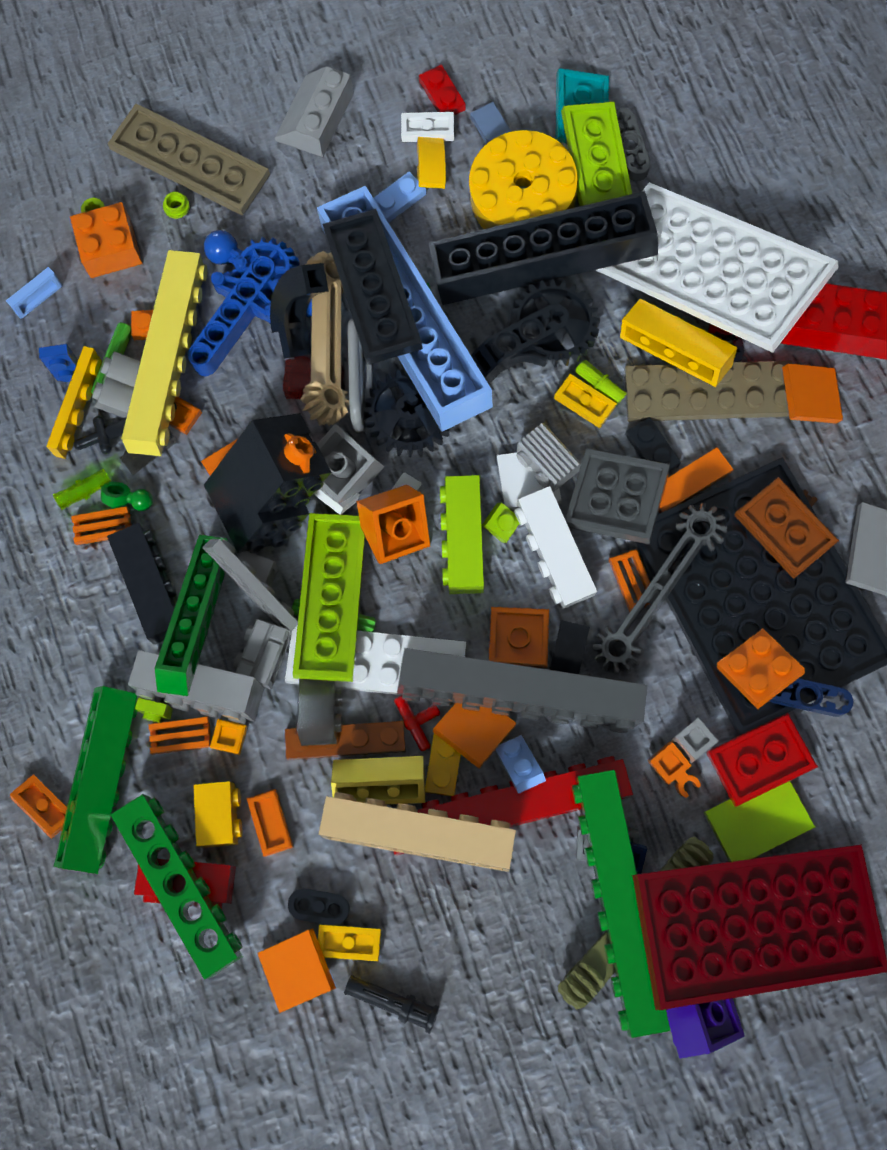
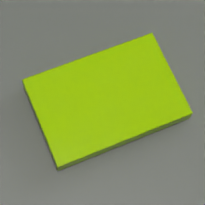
M790 781L737 807L729 799L703 812L729 862L753 859L815 828Z

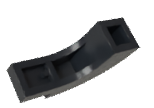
M324 263L300 265L291 268L281 276L275 286L270 306V324L272 333L279 332L284 359L311 354L306 326V311L310 300L314 296L329 292Z

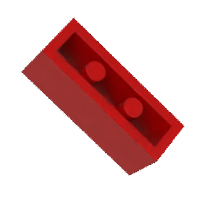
M157 858L158 863L161 866L167 864L169 861V859ZM194 862L195 867L192 870L198 879L202 877L210 888L211 893L208 897L213 906L218 904L222 909L223 903L232 904L236 866ZM138 865L134 895H143V902L160 903ZM178 875L173 880V889L177 893L181 892L185 888L186 881L182 875Z

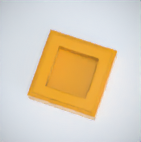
M217 719L210 748L240 755L248 726Z

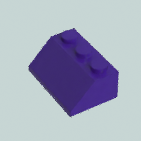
M733 998L666 1009L673 1042L680 1059L710 1054L745 1037Z

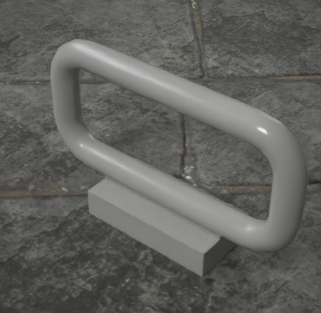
M351 318L348 322V362H344L345 391H348L345 398L349 400L346 417L351 418L354 431L360 433L364 430L365 426L364 409L368 408L365 405V399L371 398L369 390L373 388V365H367L366 361H363V350L353 319Z

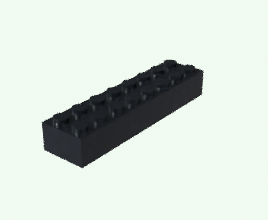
M643 191L429 242L440 299L442 305L537 284L541 280L545 282L657 256L658 234L646 193Z

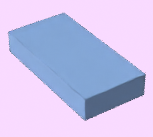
M47 267L8 298L6 302L15 314L22 319L59 290L62 284L55 273Z

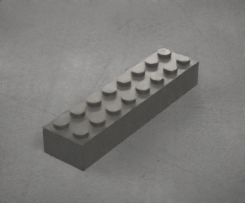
M404 648L397 694L403 695L402 699L407 701L419 702L420 698L432 699V704L440 706H450V702L460 703L462 708L467 710L479 711L480 707L492 708L491 712L499 715H509L510 711L521 713V717L537 720L539 716L551 717V722L568 724L569 720L580 722V726L585 728H598V725L610 726V731L627 733L628 729H634V727L644 722L648 685Z

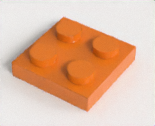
M761 629L717 662V669L757 709L805 674V668L764 629Z

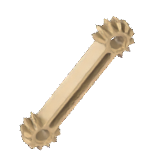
M322 251L314 257L312 256L305 264L324 263L329 292L318 294L312 298L311 382L303 389L304 394L300 400L306 404L302 411L310 413V420L317 419L319 426L325 424L330 426L346 416L349 400L345 398L348 391L341 389V294L344 291L332 253Z

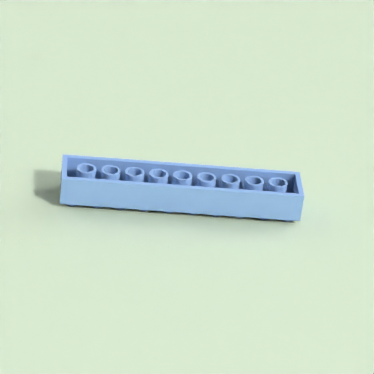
M363 186L317 207L321 227L324 231V223L373 209L377 210L423 346L421 350L397 357L440 430L443 432L492 408V389L366 186Z

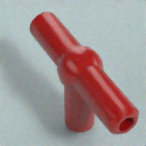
M403 695L394 699V703L404 720L405 728L410 731L420 751L423 752L430 748L431 745L420 725L439 716L440 711L436 705H433L414 715L407 700L402 699Z

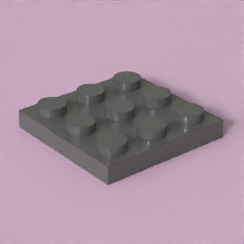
M586 448L565 518L568 527L650 544L670 472V464Z

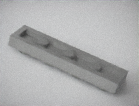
M210 539L202 548L277 626L292 632L298 625V621L293 617L294 611L286 603H280L274 597L275 591L271 586L263 581L260 582L254 576L256 571L246 561L241 562L234 555L236 550L229 542L224 539L222 541L220 539Z

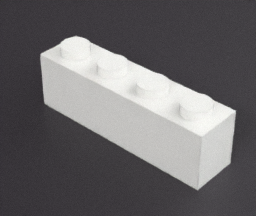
M546 487L518 499L517 509L514 510L519 524H525L529 535H526V540L531 551L536 550L541 561L537 562L542 576L544 578L548 577L552 587L549 588L554 603H560L562 609H565L595 596L597 593L596 587L551 487Z

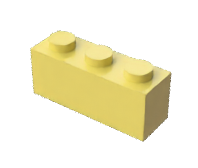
M424 756L333 760L332 796H335V792L350 794L357 799L356 802L362 803L366 802V798L383 800L385 804L425 803Z

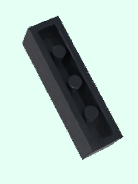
M140 523L108 535L107 538L146 638L153 645L164 641L176 605L173 597L177 593L171 580L166 581L163 571L167 569L161 555H156L152 546L157 544L151 530H145Z

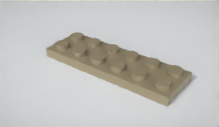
M138 104L133 106L108 142L110 150L242 216L270 176L268 168Z
M792 360L733 362V366L716 387L672 364L625 366L627 421H644L649 417L652 421L789 417L782 367L788 363L792 364Z

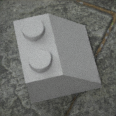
M336 423L317 444L332 472L323 482L324 486L322 489L339 504L365 489L385 467Z

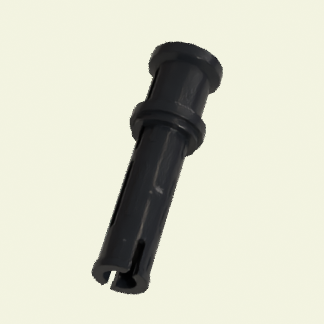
M354 975L350 976L344 991L345 995H350L398 1015V1019L404 1024L408 1021L425 1028V1032L428 1034L432 1031L440 1009L438 1005L432 1007L417 1001L413 995L403 997L359 979Z

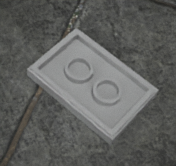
M862 502L857 507L846 583L887 596V510Z

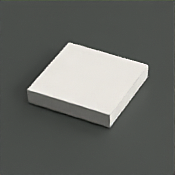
M517 452L496 456L503 502L510 510L517 509L518 499L544 489L535 477L536 472L531 467L526 468L520 463L516 456ZM558 488L556 491L553 492V494L557 500V503L560 504L561 495L560 489Z

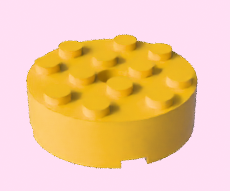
M512 131L488 142L475 157L469 175L471 207L478 223L483 229L574 208L578 176L572 156L559 141L537 131Z

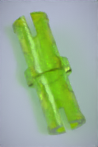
M102 468L82 480L80 478L75 480L74 484L53 494V497L60 509L64 510L84 498L85 500L90 499V495L99 491L102 485L112 481L105 469Z

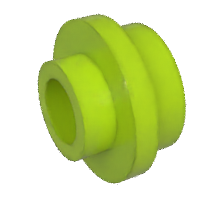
M171 192L166 195L163 201V210L167 216L178 219L188 213L190 203L185 195L179 192Z

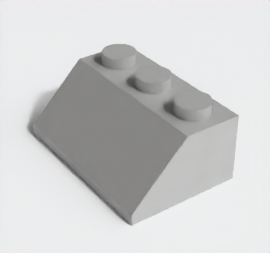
M327 66L307 74L275 136V141L323 157L353 96L351 75Z

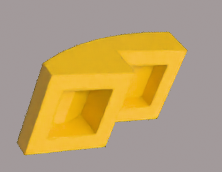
M418 137V186L445 189L444 139Z

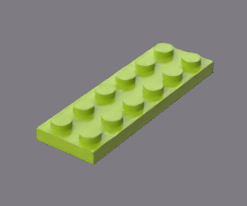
M309 514L293 679L353 682L365 535L360 527L359 516Z

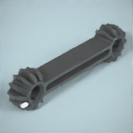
M705 503L700 504V511H696L695 507L690 505L688 508L691 515L683 512L679 515L680 519L685 523L676 524V530L685 532V534L616 633H613L610 626L605 627V631L608 634L606 638L599 633L596 635V638L603 644L593 645L592 649L594 651L602 652L594 657L596 662L606 660L602 666L604 671L609 670L612 664H614L613 673L619 675L621 665L629 673L631 672V668L627 664L629 661L635 665L640 664V661L633 654H643L644 650L643 648L633 646L701 547L707 545L708 549L712 552L715 550L712 541L719 544L724 542V538L720 534L727 532V526L720 524L725 521V516L723 514L715 516L717 513L716 506L711 507L707 512ZM699 522H705L710 526V530L705 534H697L693 527ZM690 542L694 543L675 572L669 574V570L687 544ZM647 603H650L651 607L630 636H626L627 631ZM616 642H622L626 645V651L620 657H614L610 653L611 646Z

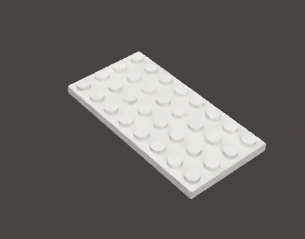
M649 182L643 191L646 193L658 234V255L597 269L596 271L773 353L838 269V260Z

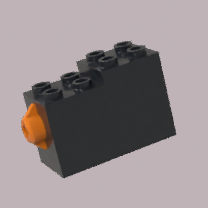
M301 413L252 420L204 484L237 553L246 551L255 553L264 547L273 545L274 548L285 545L289 541L291 534L302 527V522L310 514L306 507V504L310 502V497L315 491L324 486L323 482L332 473L315 441H312L309 435L311 432Z

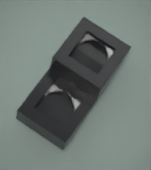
M561 620L549 670L579 674L590 629L589 626Z

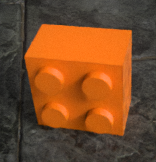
M122 202L70 216L81 263L90 278L142 264L131 219Z

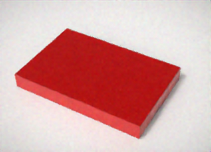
M788 713L706 752L735 807L818 767Z

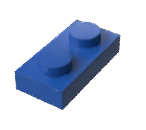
M67 344L39 348V358L57 381L70 382L78 362Z

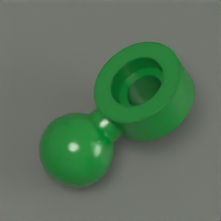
M108 482L101 487V501L111 508H120L131 503L135 510L146 511L153 504L152 494L145 489L130 492V488L121 482Z

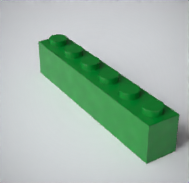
M106 686L94 688L53 867L98 874L99 868H102L106 858V851L103 850L105 839L110 836L113 826L110 814L112 807H115L118 803L119 777L123 776L126 767V761L123 760L125 748H128L131 743V721L138 712L135 709L137 703L136 693Z

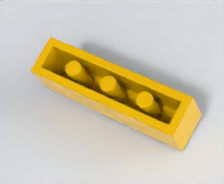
M639 299L622 319L621 339L714 387L719 384L733 366L737 351L736 346L682 320L678 316L658 308L654 304Z

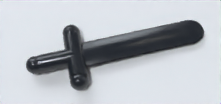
M94 417L93 425L95 432L75 440L74 448L82 450L99 443L103 454L111 453L110 439L123 434L126 418L105 426L102 417Z

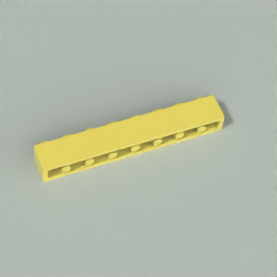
M168 250L121 438L128 453L162 456L164 446H167L169 443L170 434L168 426L169 422L173 421L175 417L174 401L175 397H179L181 391L179 379L181 373H184L186 370L185 353L186 349L191 347L192 336L190 332L192 326H195L197 322L196 306L197 303L200 304L202 301V281L207 279V265L203 264L200 253Z

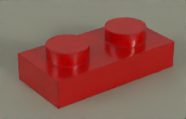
M442 64L419 75V82L437 112H454V115H457L466 110L464 100Z

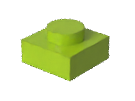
M502 502L496 503L481 526L502 543H507L518 527L519 522L515 513Z
M138 698L135 707L137 711L143 714V719L160 723L161 718L170 720L173 708L167 704Z

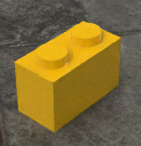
M226 781L194 785L196 847L209 848L238 845V837H242L243 833L242 821L237 819L236 807L241 806L240 789L235 788L234 783Z

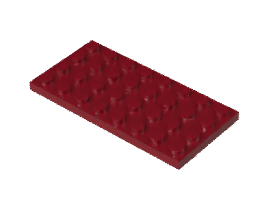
M862 844L632 875L655 1010H665L887 972V957Z

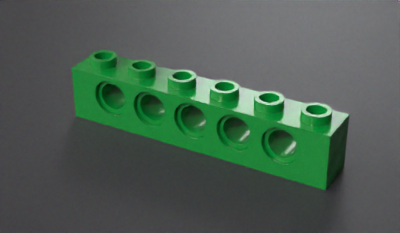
M200 534L198 536L154 668L157 692L182 696L189 695L226 573L202 547L210 539H220L221 541L224 539L228 542V538Z
M142 794L110 815L204 980L212 978L243 957L239 951L243 946L234 932H228L223 923L227 919L218 904L213 906L208 895L211 891L202 877L199 879L196 877L192 870L195 867L192 857L186 850L182 852L176 841L180 839L179 835L171 824L166 825L161 815L164 813L161 804L155 797L151 799V797ZM152 822L155 828L154 833L150 838L145 839L142 829L146 823ZM167 848L170 853V859L167 864L161 866L158 863L157 856L162 849ZM178 875H182L185 878L186 885L181 892L177 893L173 889V880ZM193 902L199 903L202 909L200 917L196 920L191 919L188 914L189 906ZM209 929L214 930L218 936L217 943L212 948L204 943V935Z

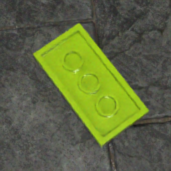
M604 102L563 106L561 114L568 150L577 169L579 207L632 194L615 103Z

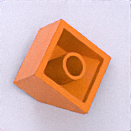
M406 484L356 501L360 527L379 564L430 547L424 494Z

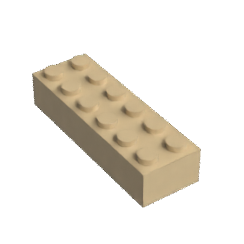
M335 792L334 797L326 796L318 834L325 839L505 872L510 870L516 830L509 829L510 823L491 820V825L478 823V817L460 814L459 820L448 818L447 812L429 809L428 814L418 813L415 806L397 803V808L387 807L385 801L373 798H366L365 803L356 802L357 799L353 795Z

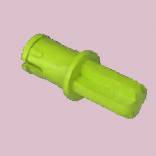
M583 360L577 366L576 374L595 390L616 402V406L626 396L627 392L608 378V374L604 375L587 360Z

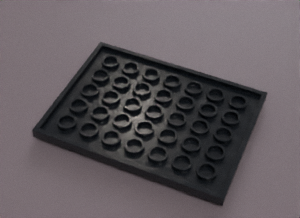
M783 457L658 514L650 544L635 542L652 575L655 577L685 534V532L676 530V524L685 523L679 516L682 512L691 515L688 508L690 505H693L696 511H700V504L705 503L707 512L711 507L716 506L717 513L715 516L722 514L725 516V521L720 524L727 526V532L720 534L724 538V542L719 544L712 541L715 550L712 552L708 549L707 545L701 547L666 598V601L738 736L797 709L769 701L757 709L717 669V662L761 629L768 632L805 668V674L799 679L841 688L887 666V637L858 587L846 583L848 570L834 546L793 579L734 515L736 511L779 477L816 516ZM699 522L693 527V530L697 534H705L710 530V526L705 522ZM690 542L687 544L669 570V574L675 572L694 543ZM793 685V688L790 690L784 689L776 696H779L782 692L793 694L796 685ZM802 688L800 691V698L803 702L808 704L816 699L812 689Z

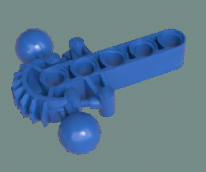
M212 231L204 241L206 257L212 263L218 265L232 263L235 269L224 274L215 272L211 276L216 292L226 298L188 350V359L195 372L199 375L209 376L218 369L255 316L270 324L271 301L268 297L271 293L273 294L281 276L289 269L300 265L294 250L291 247L287 248L286 243L283 241L277 244L276 239L272 237L268 243L264 237H261L260 243H256L251 239V245L242 251L238 249L236 239L227 231ZM270 271L269 274L265 276H260L262 272ZM254 292L253 296L244 297L247 293ZM312 299L308 304L306 317H312ZM232 314H239L237 318L229 319ZM224 335L221 340L213 341L216 336ZM201 357H208L205 362L197 363Z

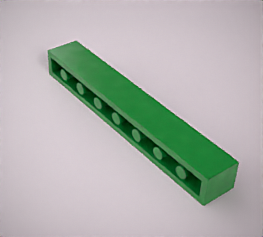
M615 770L578 776L576 778V785H572V793L575 804L580 803L583 816H578L581 835L587 834L589 847L584 848L588 867L593 866L596 879L591 880L594 898H600L602 911L597 912L601 931H607L609 944H604L607 963H613L616 977H611V984L614 996L621 999L623 1010L618 1011L621 1030H627V1034L631 1038L670 1031L666 1009L655 1010L632 876L636 875L637 872Z

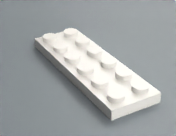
M296 626L291 633L285 682L289 684L400 695L397 694L404 648L465 657L466 642L357 631L353 682L293 679L297 636Z

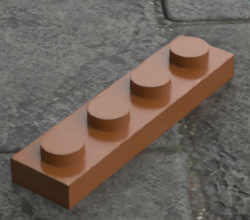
M404 721L285 729L287 760L406 752Z

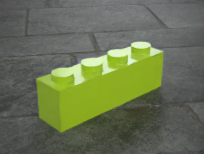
M479 475L445 476V486H440V503H446V513H441V530H447V541H442V558H448V568H442L443 586H449V594L484 593Z

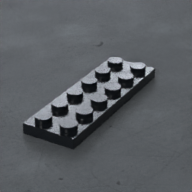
M373 209L324 223L323 227L367 365L423 349L422 341L377 210Z

